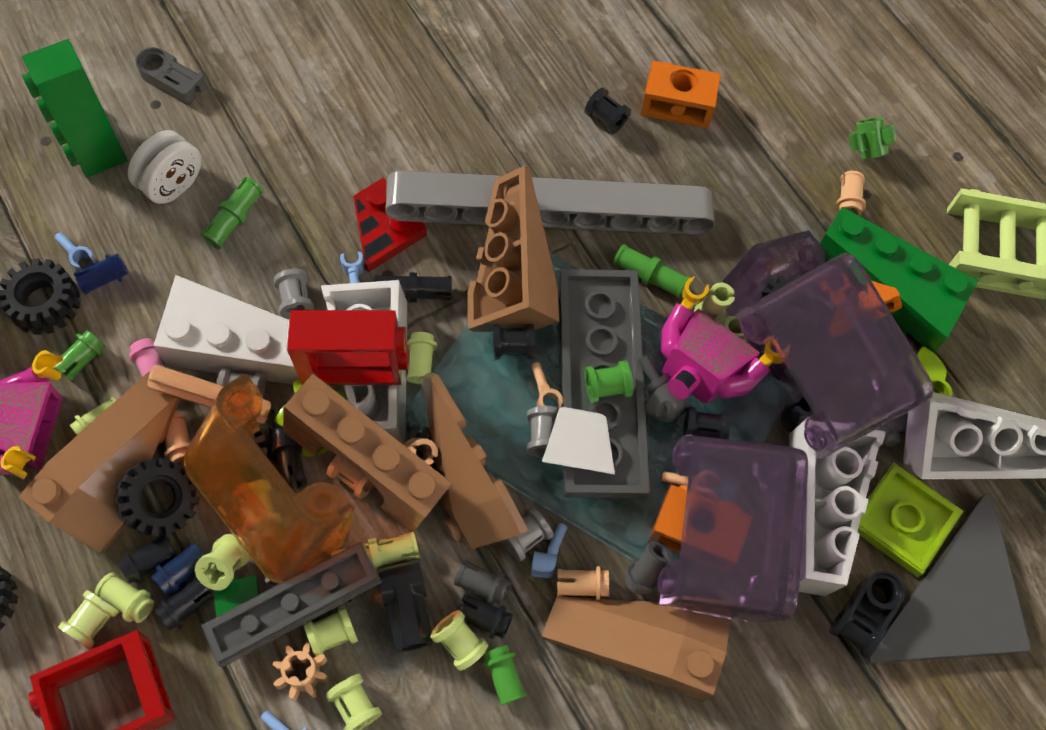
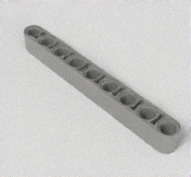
M396 171L387 177L386 214L398 221L486 225L485 219L494 181L501 176ZM532 177L544 228L701 235L712 231L715 227L712 192L706 187Z

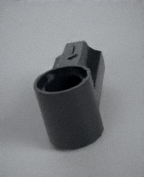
M415 560L378 568L377 572L382 581L380 583L384 607H388L396 652L413 651L433 644L430 637L432 631L429 616L424 602V598L427 596L420 561Z

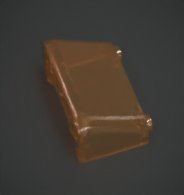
M244 373L219 391L186 450L184 467L190 480L264 576L272 582L281 584L315 566L349 540L355 508L337 487L326 482L312 484L298 494L292 490L252 439L253 434L260 430V424L256 418L262 410V395L247 374Z

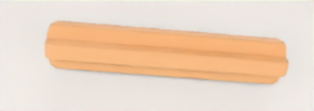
M155 365L148 377L147 386L150 389L259 424L266 422L271 409V402L160 365Z

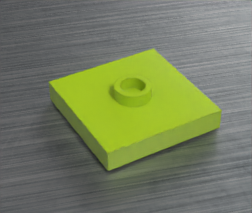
M893 462L867 497L869 500L866 512L861 516L857 533L913 575L919 577L931 563L960 518L963 510Z

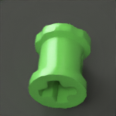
M627 360L619 361L618 366L594 369L593 366L584 368L585 387L591 403L598 402L600 397L623 394L624 397L633 395L632 373Z

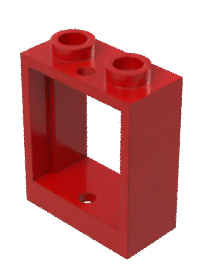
M290 310L287 351L301 385L312 374L327 385H401L402 370H409L410 349L409 345H406V327L398 325L396 310Z
M135 630L29 676L33 691L29 692L28 695L29 702L34 714L38 718H42L45 730H72L59 688L126 659L145 716L114 730H156L175 721L176 717L149 638L140 631Z

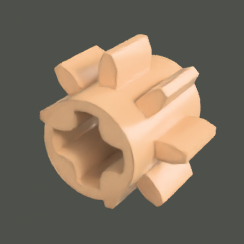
M308 642L303 646L302 651H294L287 645L286 653L288 655L284 658L283 662L274 661L272 664L277 670L281 671L282 675L273 683L277 689H283L290 685L289 698L292 701L297 700L300 692H307L312 698H315L316 691L314 687L318 682L329 681L328 676L320 672L319 669L320 666L328 661L324 654L312 658L313 650ZM301 662L307 668L306 675L308 676L303 681L294 676L296 674L295 666Z

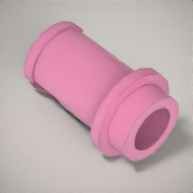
M141 339L130 346L129 359L132 363H136L142 377L146 373L151 372L155 365L165 367L154 347L152 339Z

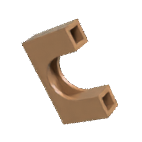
M314 374L307 379L284 405L283 432L314 457L323 448H326L353 465L382 494L384 502L380 509L409 532H415L452 484Z

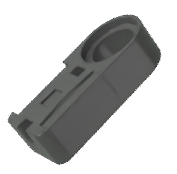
M145 48L136 56L135 63L141 78L184 104H191L196 99L195 92L201 93L207 86L202 72L198 74L178 63L175 56L160 48ZM151 61L163 62L162 66L157 70L145 69V66Z

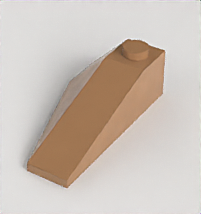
M523 166L494 181L485 219L489 230L485 246L478 248L476 259L481 261L477 280L470 281L467 294L468 330L473 332H493V325H500L501 328H525L527 324H533L534 330L559 322L556 277L530 169Z
M150 372L146 373L52 457L19 495L22 501L50 524L101 554H104L126 526L125 520L120 518L117 513L119 508L118 504H115L114 497H117L118 494L116 489L118 482L122 481L124 478L122 475L127 470L133 468L135 464L153 458L158 444L162 443L181 399L150 389L147 386Z
M427 373L421 376L431 440L438 449L437 458L434 457L436 471L452 483L441 497L442 507L448 516L443 523L455 543L461 541L470 549H475L521 535L528 531L502 480L496 481L490 472L485 471L483 466L486 465L485 459L487 455L481 445H478L471 435L465 436L461 429L466 427L465 419L439 375Z
M556 596L541 638L698 701L705 702L715 693L726 657L730 619L692 604L613 599L596 600L595 598Z

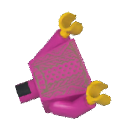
M693 276L685 283L682 291L684 299L681 305L676 303L661 331V352L667 358L662 371L664 375L668 373L671 377L667 384L668 390L677 399H686L691 394L702 403H710L717 397L726 399L747 395L771 371L768 367L772 363L780 364L787 359L791 345L789 344L780 353L772 351L770 347L779 339V334H773L766 340L764 355L758 359L759 351L699 308L695 312L691 311L694 305L702 303L709 291V285L707 284L702 294L695 295L691 293L689 287L695 278Z
M46 350L41 351L34 358L32 367L0 380V475L14 474L21 479H25L27 473L23 471L24 466L34 469L42 468L63 397L48 381L50 379L53 381L61 379L62 373L54 368L58 363L63 362V357Z

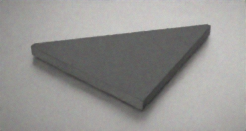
M986 493L978 499L968 517L958 527L940 556L930 566L915 587V591L905 605L900 608L890 622L888 630L878 648L870 657H865L866 664L1022 654L1031 651L992 493Z

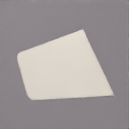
M568 407L560 408L542 462L615 475L606 416L600 413Z

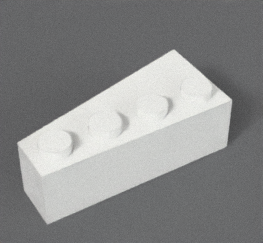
M911 387L903 463L921 479L1046 478V420Z
M808 417L789 433L785 590L827 596L847 585L860 535L857 531L861 516L866 512L869 500L866 496L870 480L875 477L878 462L875 460L878 449L883 444L885 431Z

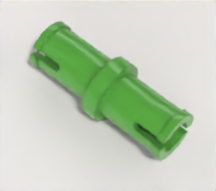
M244 176L241 180L242 182L229 199L221 201L217 207L219 212L200 234L205 242L214 248L221 249L223 243L235 227L245 222L247 219L245 214L259 195L264 192L261 185L255 180Z
M625 244L620 247L613 261L614 266L624 270H638V277L641 278V283L646 286L653 284L679 299L682 297L686 281L691 278L662 264V259L656 256L650 258L629 248Z

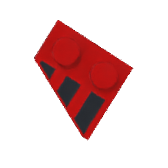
M384 177L353 196L365 269L368 272L427 236V228L422 222L398 221L387 216V181Z

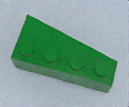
M69 38L23 55L22 59L29 72L23 74L22 78L33 98L42 97L36 100L46 122L55 120V122L49 125L59 145L66 144L62 148L71 166L79 165L86 178L127 162L124 151Z
M841 207L813 254L818 261L835 275L843 272L897 288L902 308L890 313L895 321L893 326L902 334L906 335L909 333L922 345L920 349L926 347L933 353L948 338L978 283V280L844 207Z

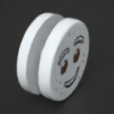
M172 130L160 131L146 139L134 153L128 167L129 181L135 188L143 191L144 195L152 202L157 204L169 203L185 192L195 181L201 168V154L196 147L186 142L177 132Z

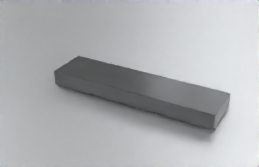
M360 541L201 626L217 666L225 667L379 585L382 581L365 545Z

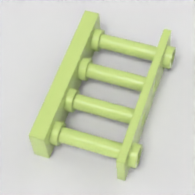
M961 188L947 207V214L964 217L963 251H959L949 265L978 280L975 287L1046 300V203L990 194L976 189L968 190ZM979 220L1000 223V258L979 253ZM1016 226L1036 230V264L1020 262L1016 259Z

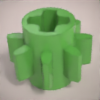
M883 117L860 120L856 122L857 130L849 134L851 151L859 150L863 159L888 154V145H893V142L896 141L894 124L885 126Z

